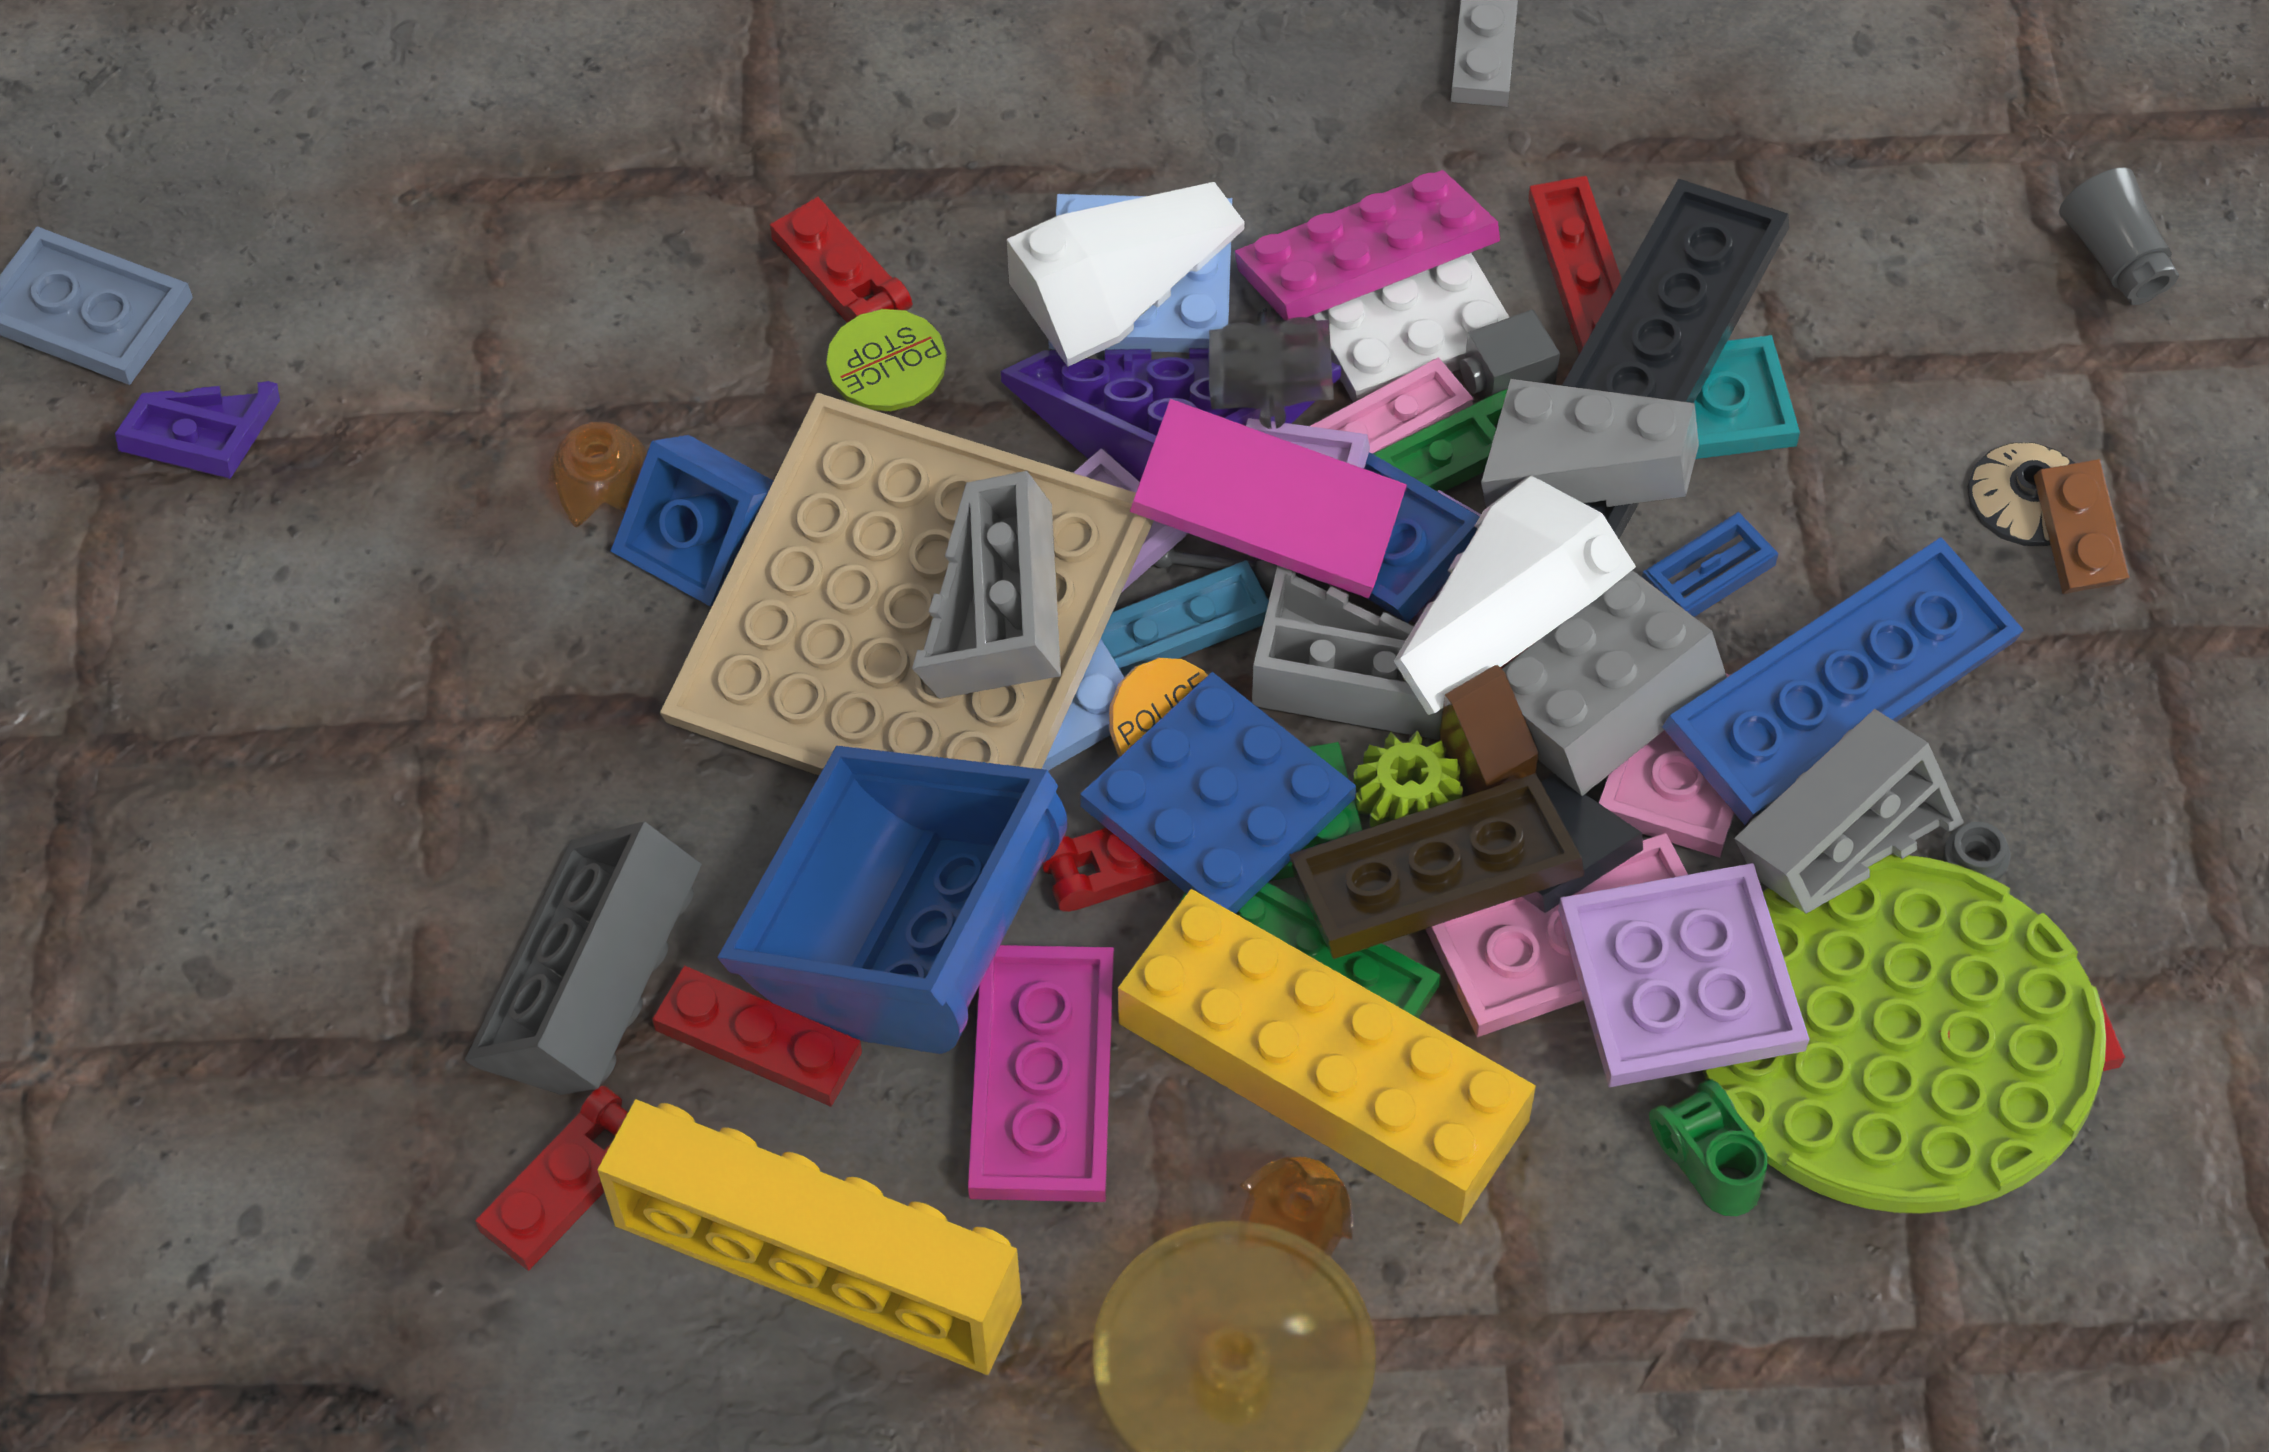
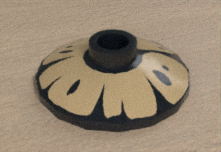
M2009 443L1990 450L1975 464L1967 486L1970 507L1980 523L2001 539L2022 546H2049L2050 541L2036 485H2032L2027 481L2035 482L2034 475L2041 469L2074 464L2075 462L2060 451L2037 443Z

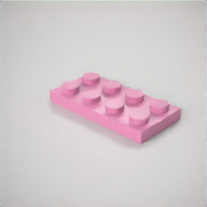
M1667 833L1644 840L1641 852L1574 895L1688 875ZM1520 897L1426 928L1427 934L1477 1037L1584 1000L1559 915V904L1544 913L1529 901Z

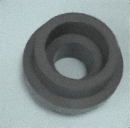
M1971 822L1957 828L1950 834L1944 847L1943 857L1945 862L1979 872L1997 881L2005 874L2010 863L2011 853L2009 845L1999 829L1989 823ZM1966 853H1979L1986 861H1976L1968 857Z

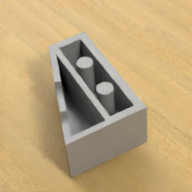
M1510 379L1481 481L1486 508L1529 476L1547 483L1582 503L1606 500L1607 507L1686 497L1699 446L1695 403Z
M1028 471L967 482L945 554L949 564L940 594L933 595L929 613L933 619L924 650H917L912 667L915 673L939 699L1061 676L1052 503Z
M1277 565L1253 665L1252 703L1257 707L1413 735L1418 730L1421 737L1439 740L1443 708L1436 713L1428 715L1394 663V659L1414 626L1385 612L1379 617L1348 602V594L1332 586L1326 591L1297 577L1296 572Z
M1874 709L1859 724L1849 730L1808 771L1802 773L1769 807L1753 818L1748 826L1734 839L1747 864L1754 863L1759 881L1807 914L1868 879L1870 871L1867 867L1892 853L1902 859L1917 850L1916 839L1939 826L1949 832L1962 825L1964 821L1929 743Z

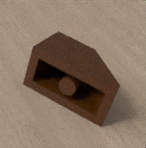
M1498 664L1444 695L1439 741L1442 740L1443 746L1446 748L1445 758L1458 759L1461 769L1459 782L1460 786L1463 787V794L1465 796L1536 773L1539 752L1507 676Z

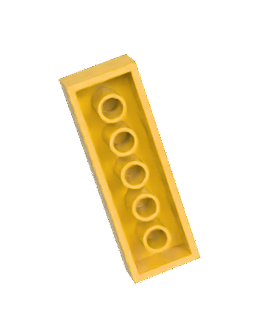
M1190 889L1118 987L1119 1024L1460 1225L1530 1121L1536 1085L1193 889Z
M635 1099L597 1169L615 1227L985 1375H989L1022 1305L1017 1248L1012 1247L1011 1243L998 1232L985 1227H974L972 1231L948 1222L940 1211L930 1205L921 1202H910L907 1206L884 1197L883 1193L875 1185L857 1177H847L843 1181L820 1172L819 1167L814 1162L797 1153L784 1152L780 1156L759 1148L752 1138L738 1130L724 1127L718 1132L695 1123L694 1118L686 1111L668 1103H660L658 1107H654Z

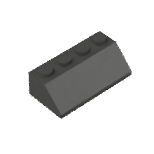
M645 821L571 840L464 1061L475 1068L559 1095L598 1089L615 1067L616 1055L614 1053L625 1029L633 1023L640 1013L643 1004L641 995L651 973L662 963L667 954L668 943L666 941L677 917L686 910L693 898L694 890L692 885L702 864Z

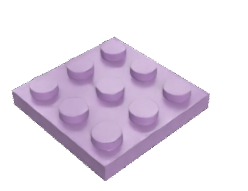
M1754 863L1560 898L1559 915L1608 1087L1806 1051L1809 1042L1808 1033Z

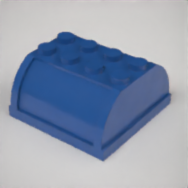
M836 746L717 958L730 973L739 974L773 1004L860 1041L935 1054H943L950 1051L957 1044L967 1025V1008L1042 863L1049 860L1055 854L1066 834L1068 826L1067 815L1063 803L1056 793L1057 783L1046 769Z

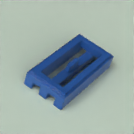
M1737 512L1643 571L1642 578L1695 617L1774 567L1779 553L1740 512ZM1738 535L1744 539L1725 552L1709 558L1701 564V567L1674 584L1668 581L1671 577ZM1756 552V553L1753 554L1752 556L1748 557L1747 559H1745V560L1742 561L1741 563L1737 564V565L1734 566L1733 568L1729 569L1728 571H1726V572L1723 573L1722 575L1718 576V577L1715 578L1714 580L1710 581L1709 583H1707V584L1704 585L1703 587L1699 588L1698 590H1696L1695 592L1691 593L1690 595H1688L1687 597L1684 598V596H1686L1687 594H1689V593L1692 592L1693 590H1695V589H1697L1698 587H1700L1701 585L1705 584L1706 582H1708V581L1711 580L1712 578L1716 577L1717 575H1719V574L1722 573L1723 571L1727 570V569L1730 568L1731 566L1735 565L1736 563H1738V562L1741 561L1742 559L1746 558V557L1749 556L1750 554Z

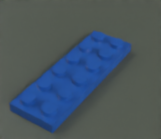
M1940 537L1669 715L1662 728L1743 824L1746 825L1769 807L1802 773L1808 771L1849 730L1859 724L1874 709L1893 721L1898 722L2014 643L2024 630L1945 540Z

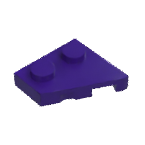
M270 381L257 382L258 393L223 397L220 386L195 388L183 393L172 390L142 393L115 433L118 450L231 479L280 402L278 385Z

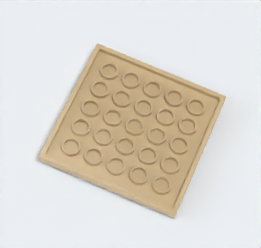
M817 393L660 714L668 724L816 775L821 774L836 746L1042 769L1154 520L1129 512L1136 492ZM1028 471L1052 503L1061 676L939 699L915 673L912 667L917 650H924L933 619L929 609L933 595L940 594L948 568L949 561L945 554L967 482Z

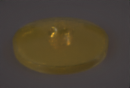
M1246 1221L1211 1222L1180 1230L1159 1240L1138 1255L1119 1275L1102 1304L1096 1323L1093 1341L1094 1381L1104 1416L1114 1434L1129 1452H1341L1358 1430L1372 1395L1376 1369L1374 1330L1364 1300L1355 1284L1329 1255L1314 1244L1291 1232L1266 1224Z

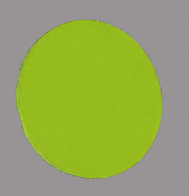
M1890 854L1867 867L1870 871L1868 879L1807 914L1770 888L1763 891L1808 1033L1809 1042L1804 1052L1703 1070L1706 1080L1713 1079L1726 1091L1737 1113L1755 1137L1763 1144L1767 1152V1163L1808 1189L1843 1203L1894 1213H1932L1975 1206L2001 1197L2041 1174L2063 1154L2084 1125L2096 1098L2105 1063L2106 1033L2099 994L2096 987L2091 985L2087 974L2077 959L2078 951L2061 929L2045 913L2038 915L2026 904L2010 895L2009 887L1979 872L1953 863L1910 855L1901 859L1895 854Z

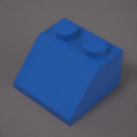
M690 435L653 440L611 552L711 607L774 481Z

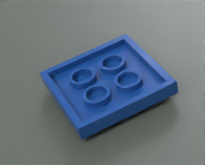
M1211 672L1080 794V807L1186 894L1190 889H1193L1236 914L1291 861L1289 854L1301 851L1355 799L1356 785L1214 672Z

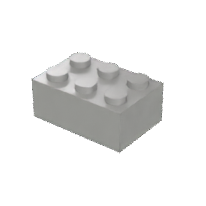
M1633 570L1596 600L1535 642L1502 669L1507 676L1539 752L1538 760L1581 796L1664 731L1662 726L1669 715L1727 678L1712 630Z

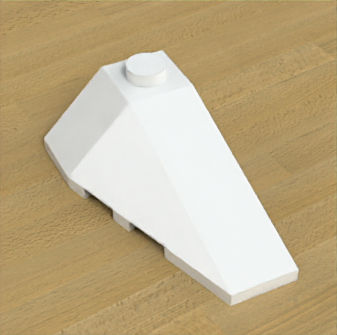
M1215 182L1058 215L1007 239L1009 284L1068 367L1120 343L1134 330V322L1152 305L1157 308L1171 296V288L1190 271H1199L1244 230V221Z
M1533 476L1523 479L1484 509L1475 524L1478 530L1466 550L1457 554L1448 569L1451 575L1436 600L1427 604L1394 659V663L1428 715L1436 713L1443 708L1444 695L1496 664L1501 667L1596 600L1636 567L1601 512Z

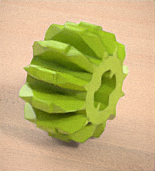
M1418 730L1410 738L1409 743H1402L1390 732L1385 739L1384 748L1369 744L1368 749L1364 752L1363 764L1358 765V769L1354 771L1353 783L1356 785L1357 791L1355 804L1358 814L1370 815V826L1374 827L1462 798L1463 787L1460 786L1459 782L1461 769L1458 759L1445 758L1446 748L1443 746L1442 740L1428 747L1423 746L1422 737Z

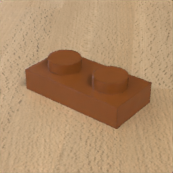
M2100 459L2038 471L2034 475V480L2062 594L2122 584L2129 579Z

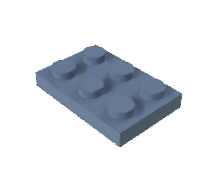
M36 227L0 274V335L130 385L190 303L193 296L186 282Z

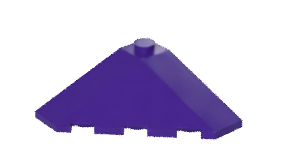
M1274 347V358L1263 356L1236 358V348H1189V359L1166 357L1157 360L1151 359V349H1105V360L1085 358L1068 367L1056 350H1043L1001 371V382L1086 458H1091L1102 448L1139 482L1144 473L1170 399L1246 426L1248 418L1292 424L1341 377L1340 365L1299 347Z

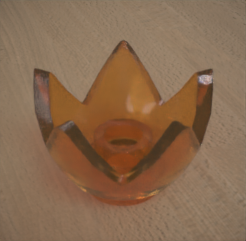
M590 422L580 425L564 437L552 456L548 471V481L555 482L561 505L575 527L582 525L604 502L623 512L626 511L648 450L634 434L621 426L607 422ZM596 454H604L600 457L590 458L591 456Z
M1288 1156L1276 1159L1256 1170L1240 1184V1187L1248 1192V1198L1239 1222L1238 1249L1249 1250L1283 1244L1301 1278L1304 1281H1308L1329 1260L1341 1238L1352 1240L1354 1215L1350 1194L1343 1180L1331 1167L1322 1161L1302 1156ZM1296 1192L1308 1195L1312 1201L1301 1198Z

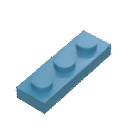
M1245 560L1112 612L1101 639L1125 677L1134 667L1157 658L1178 659L1262 626L1269 600L1249 563Z

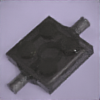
M1271 307V319H1268L1267 308L1259 312L1257 316L1258 326L1246 322H1237L1226 325L1222 329L1209 330V390L1212 410L1237 407L1260 409L1259 419L1261 424L1268 429H1272L1271 417L1275 416L1277 429L1286 421L1285 406L1307 401L1334 399L1329 320L1315 321L1307 317H1296L1282 323L1283 318Z

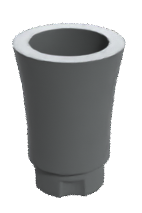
M2114 168L2099 173L2080 184L2064 199L2059 209L2060 217L2081 238L2102 267L2112 286L2123 292L2131 305L2149 302L2157 295L2169 290L2176 283L2179 274L2172 264V252L2155 225L2143 200L2134 172L2131 169Z

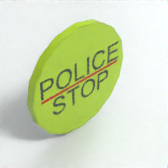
M881 309L861 314L839 329L829 344L826 365L833 387L848 402L876 411H895L914 406L934 392L944 377L947 353L940 333L926 319L904 310Z

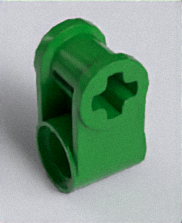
M1707 1079L1699 1083L1697 1093L1669 1108L1659 1105L1651 1109L1649 1121L1658 1143L1669 1158L1678 1164L1698 1191L1704 1203L1712 1211L1723 1216H1740L1748 1213L1757 1205L1767 1169V1152L1763 1144L1755 1137L1737 1113L1733 1102L1719 1083L1713 1079ZM1735 1168L1742 1171L1747 1178L1741 1180L1731 1179L1724 1176L1719 1170Z

